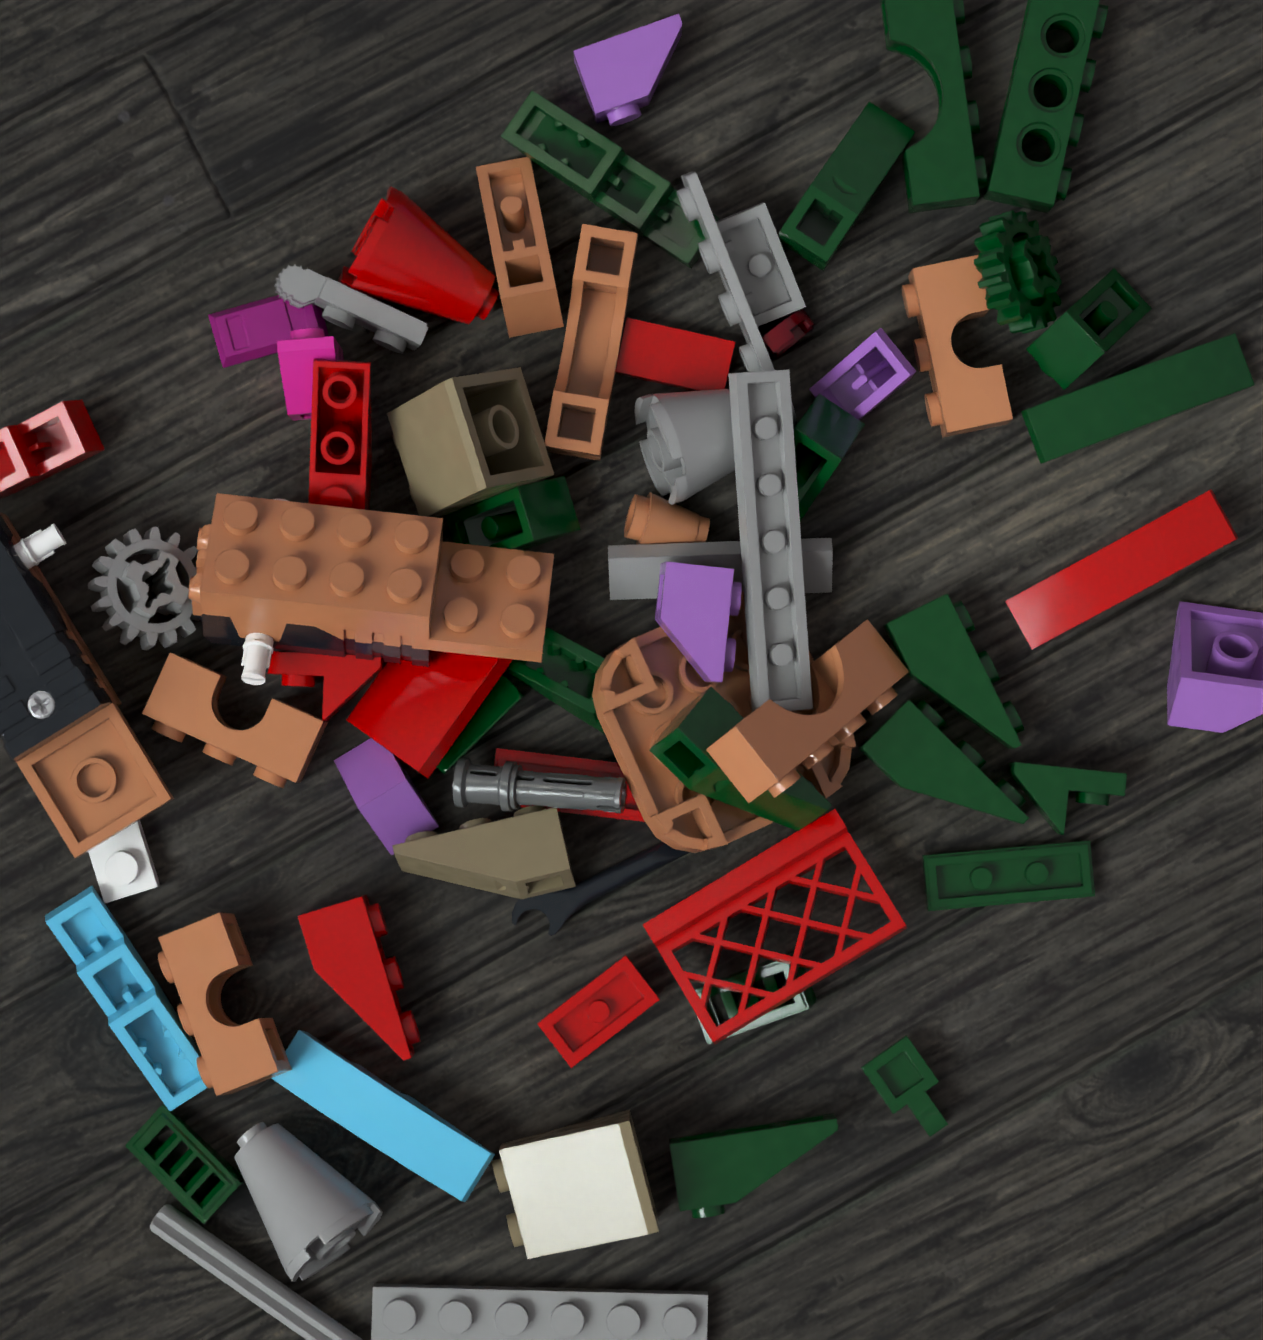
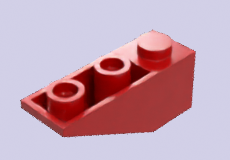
M314 359L308 503L370 510L372 472L371 362Z
M367 894L299 915L298 919L314 971L403 1061L412 1058L415 1054L412 1044L421 1042L420 1034L412 1010L402 1012L396 991L405 987L396 957L393 956L387 959L385 957L380 937L388 935V929L380 904L370 905Z

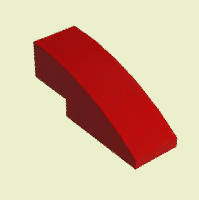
M83 400L62 401L18 425H10L0 429V499L49 478L105 450Z

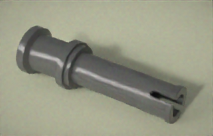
M459 758L454 771L453 801L455 807L466 808L469 803L500 805L502 811L512 812L514 809H519L520 805H538L623 814L626 806L627 783L624 777H594L578 774L533 772L523 770L521 765H517V762L506 761L503 766L472 764L469 758Z

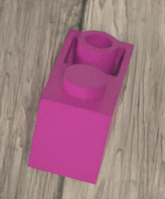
M320 328L290 331V340L277 341L287 414L293 421L311 419L313 360L344 361L343 350L334 336H324V329Z

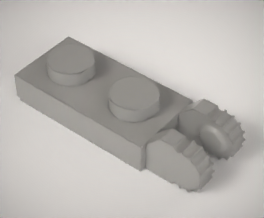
M296 264L294 266L288 265L286 269L283 268L282 273L278 275L279 278L275 279L277 281L274 285L276 287L275 293H278V298H282L283 302L287 300L290 302V305L298 309L311 304L317 305L324 309L322 317L327 321L348 330H352L354 325L358 324L375 332L372 339L374 342L397 353L403 354L406 347L415 351L422 344L429 328L427 323L308 268L303 270L302 266L298 267Z

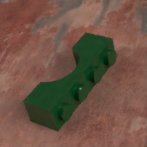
M880 0L886 49L902 54L917 62L931 78L938 97V115L934 127L921 141L906 149L902 157L909 213L975 205L980 197L979 189L987 188V173L984 156H974L971 134H978L980 132L976 100L967 101L964 79L972 78L970 50L968 45L959 46L956 25L964 24L965 22L963 0Z

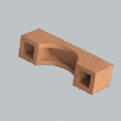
M582 224L573 274L565 338L544 442L547 452L601 461L638 245V233Z
M867 619L810 664L811 685L814 697L811 715L791 712L768 699L706 750L748 803L766 790L775 798L801 778L795 769L801 762L808 770L834 750L828 741L833 735H835L839 742H842L867 721L860 714L864 709L867 708L870 714L874 715L898 696V693L892 686L909 671Z

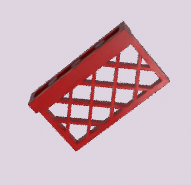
M836 809L831 810L643 924V927L658 949L714 1045L907 929L905 922L848 832ZM846 850L856 865L851 889L820 882L825 862ZM815 868L812 880L801 877ZM862 877L873 894L859 891ZM789 883L810 888L803 918L772 911L777 891ZM818 890L849 897L841 927L811 920ZM767 897L764 909L753 906ZM856 899L879 904L890 921L871 934L849 929ZM741 912L762 917L755 947L725 940L729 920ZM770 919L801 926L793 956L763 949ZM719 926L716 938L705 935ZM808 928L839 935L833 957L823 963L801 958ZM847 937L860 940L844 950ZM693 941L714 946L706 976L684 971L673 953ZM722 948L752 955L745 985L715 978ZM760 957L791 964L785 986L775 992L753 988ZM799 967L812 969L796 979ZM690 981L704 984L701 998ZM712 986L743 993L737 1015L716 1026L707 1011ZM750 996L764 998L748 1008Z

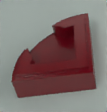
M803 309L786 318L762 337L771 359H777L814 329V322Z

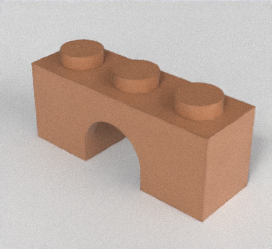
M978 255L912 268L908 276L910 284L902 285V296L907 317L917 316L921 338L913 340L919 372L929 371L933 390L932 393L925 394L928 419L931 427L940 425L943 438L1006 425L1013 420L1002 364L985 368L967 366L957 358L951 344L952 332L956 325L965 320L983 317L989 311L985 299L986 289H980L978 286V281L983 278L974 265V259H977Z
M169 653L142 713L155 719L152 730L181 743L186 734L204 741L206 744L202 751L203 753L229 765L234 764L236 757L257 765L253 773L254 776L278 787L284 788L287 780L301 783L328 724L327 721H322L321 718L281 700L272 698L264 717L257 725L246 730H237L223 720L218 707L219 695L227 676L178 654Z
M217 913L158 937L163 950L158 953L159 965L166 980L170 984L175 982L182 1001L177 1006L178 1016L185 1032L189 1036L194 1035L201 1053V1056L197 1057L196 1060L197 1067L206 1087L209 1089L214 1088L216 1096L229 1095L291 1071L290 1063L273 1018H258L240 1025L233 1022L222 1008L221 991L226 980L234 973L253 966L235 915L232 913Z

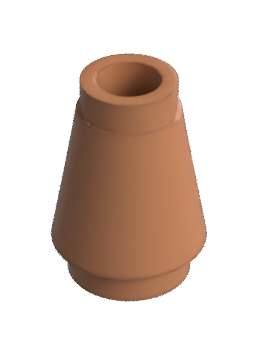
M649 492L647 497L635 494L627 513L624 537L636 540V545L706 542L710 519L677 504L671 505L668 503V500Z

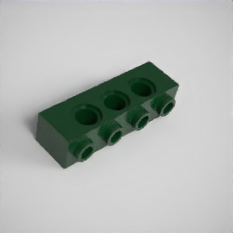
M1027 0L987 179V188H985L983 199L1048 213L1051 210L1055 199L1065 200L1072 173V168L1063 166L1067 145L1077 146L1084 119V114L1075 112L1079 91L1089 92L1096 66V60L1087 58L1091 37L1101 38L1108 12V6L1099 4L1100 0ZM1054 29L1066 31L1073 39L1074 49L1068 53L1053 51L1046 42V33ZM1040 83L1055 85L1061 93L1062 103L1053 108L1042 106L1035 99L1034 87ZM1031 136L1043 139L1050 149L1049 159L1042 162L1029 160L1022 151V140Z

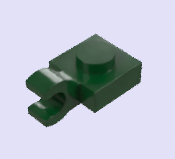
M907 1035L861 1066V1069L893 1114L908 1105L929 1137L948 1125L926 1093L928 1089L939 1081Z

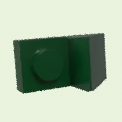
M1009 762V775L1051 828L1060 835H1064L1069 791H1076L1075 802L1105 806H1109L1110 795L1125 796L1127 774Z

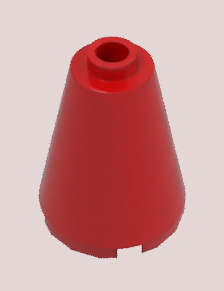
M392 186L387 190L386 200L381 198L351 251L356 255L350 268L344 266L338 279L339 283L365 295L468 325L475 316L484 320L490 313L499 295V291L492 287L495 275L406 194Z

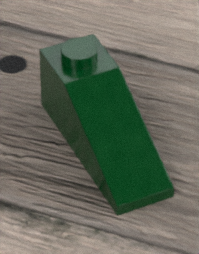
M830 1113L669 1138L680 1211L691 1210L692 1218H705L724 1214L725 1204L736 1203L836 1132L838 1124L835 1114Z

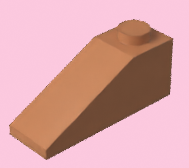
M522 157L476 166L509 338L564 327L531 159Z

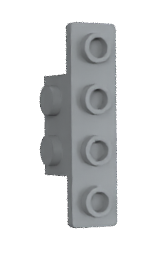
M688 172L681 175L685 188L676 191L679 202L688 222L698 219L706 239L697 243L698 249L709 274L719 272L726 292L718 295L729 325L733 326L739 323L747 344L740 346L739 351L747 372L773 371L775 369L758 326L806 307L767 206L762 202L715 221L697 173Z

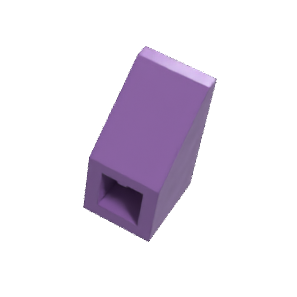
M666 561L660 564L655 621L705 682H723V672H732L734 667L736 640L734 638H727L729 615L738 616L742 584L741 582H733L734 569Z

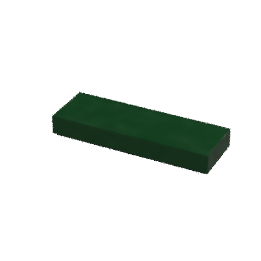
M1089 840L922 855L927 911L1095 896Z

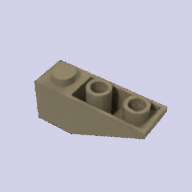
M529 806L516 811L513 815L514 817L494 822L486 818L473 819L460 825L459 830L443 834H437L433 831L418 832L408 836L404 843L392 845L397 862L404 872L517 899H526L576 887L558 810L554 807L546 809L544 806Z

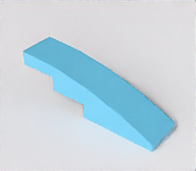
M90 886L46 914V924L73 960L78 976L107 1015L108 1025L168 1110H174L205 1090L207 1087L201 1079L196 1061L197 1057L201 1056L199 1048L193 1038L183 1029L178 1014L95 888Z
M298 1030L285 1051L292 1070L271 1079L406 1168L458 1200L466 1202L495 1154L411 1096L400 1093L361 1065L347 1060L308 1032Z

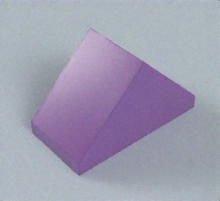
M879 328L809 390L815 397L820 393L860 420L910 381L916 370L884 330Z
M372 738L334 760L359 811L391 855L394 854L392 845L404 843L405 839L412 834L433 831L439 827L398 757Z

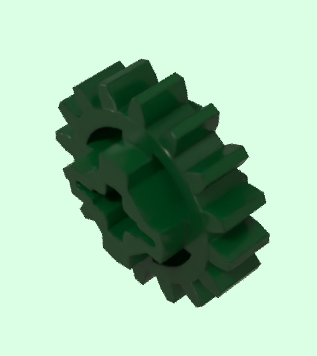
M1012 210L989 217L988 222L982 223L979 226L983 236L975 238L974 241L977 249L981 252L978 258L974 259V265L983 277L978 281V286L980 289H986L985 299L988 310L992 308L998 310L997 323L1000 326L1008 324L1012 334L1018 332L1025 334L1048 327L1047 323L1055 321L1057 318L1053 307L1061 305V299L1056 291L1062 285L1060 275L1054 269V266L1058 263L1057 257L1050 255V239L1048 236L1043 237L1039 235V222L1037 220L1028 222L1025 211L1015 213Z

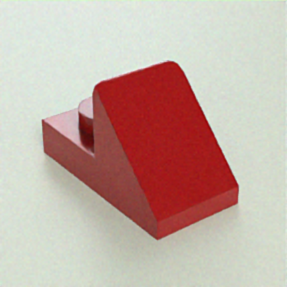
M273 651L268 674L282 675L281 686L315 687V676L324 677L322 721H329L381 672L385 662L384 658L380 657L366 660L357 659L356 655L345 654V657Z

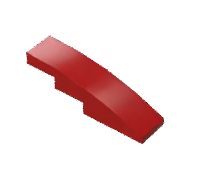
M1210 489L1009 598L1005 602L1033 650L1238 539V536L1215 494Z

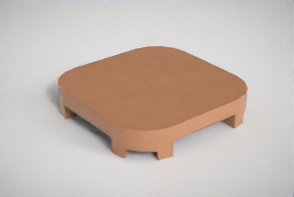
M744 592L741 594L738 616L729 615L727 638H734L736 640V652L733 671L723 672V682H705L661 627L636 638L634 637L619 646L605 657L595 674L592 697L597 718L626 778V782L643 820L656 838L676 850L698 853L728 845V843L773 823V821L688 789L649 751L680 711L710 687L730 702L743 718L752 713ZM809 651V660L811 664L812 662H814V660ZM812 689V704H813V702H814V697H813V689ZM813 709L794 710L791 712L811 715ZM853 733L842 742H839L835 735H833L828 741L834 750L807 770L802 762L795 767L826 799L843 787L841 783L849 771L852 748L856 747Z

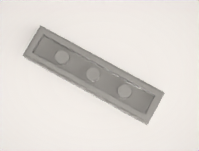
M832 538L801 539L805 593L832 592ZM740 541L608 546L610 600L656 599L660 564L666 561L734 569L733 582H741L742 592H744Z

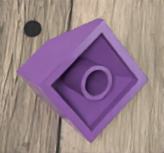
M1180 601L1177 610L1167 683V725L1224 733L1262 715L1263 613Z

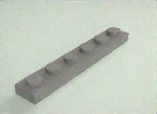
M788 369L728 374L752 712L768 699L789 711L813 709L790 371Z
M374 1283L372 1291L371 1340H707L708 1291Z

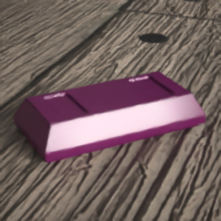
M279 295L209 314L208 317L222 367L227 368L278 353L277 341L290 340V331L320 328L324 329V336L329 337L325 319L322 317L321 307L311 304L298 309L290 305V302L287 300L283 302L284 300L278 298Z

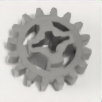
M152 527L145 532L142 540L141 535L135 528L123 535V543L115 538L104 547L109 557L100 556L93 562L92 567L101 573L102 576L96 577L88 583V589L100 592L101 599L95 602L91 609L92 612L106 610L109 618L104 622L102 628L108 631L116 626L122 629L120 643L126 645L138 636L140 637L142 650H149L155 646L158 638L163 647L167 648L177 643V634L186 638L196 630L191 620L199 621L200 619L193 615L192 600L189 599L188 593L190 578L197 573V569L191 560L195 557L198 550L195 546L188 548L184 552L178 548L180 534L175 532L165 541H162L159 528ZM133 555H152L151 559L143 565L135 560L130 563L125 561ZM154 575L151 591L157 596L147 602L149 586L144 581ZM118 592L120 593V596H121V598H122L123 604H122L121 601H120ZM157 612L164 616L169 614L175 616L168 622L148 623L149 619Z

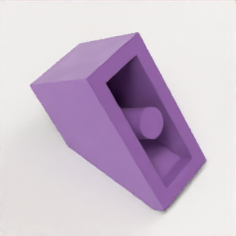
M679 14L573 51L574 62L596 124L608 120L610 126H617L630 122L642 115L640 108L649 105L682 36V21Z

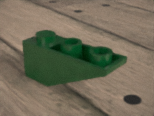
M868 102L780 230L778 237L781 244L824 271L915 134V131L876 105Z
M945 594L883 625L900 661L909 671L907 673L908 676L1008 749H1015L1022 745L1017 736V733L1024 731L1021 719L1010 700L1001 703L992 683L1000 680L999 675L985 650L978 654L976 653L968 636V633L974 631L975 627L961 600L952 604L948 594Z
M712 687L708 688L684 707L649 749L688 789L796 831L804 828L832 806L816 790L815 786L801 774V778L774 798L766 790L748 803L706 750L744 719L735 710L733 705Z
M905 700L858 747L897 787L1015 823L1024 824L1029 819L1020 809L1026 802L1025 799L1003 778L995 785L980 770L986 761L965 740L962 739L957 745H954L940 731L946 722L924 700L917 706L910 700Z

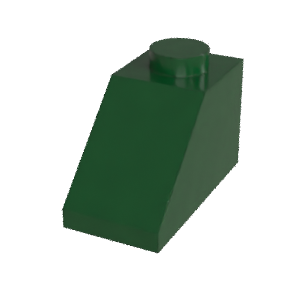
M1114 268L1057 319L1026 350L1038 362L1041 370L1053 378L1065 390L1152 308Z
M820 393L794 429L800 521L865 426L863 422Z
M565 476L517 486L445 515L454 543L515 550L535 547L581 530Z

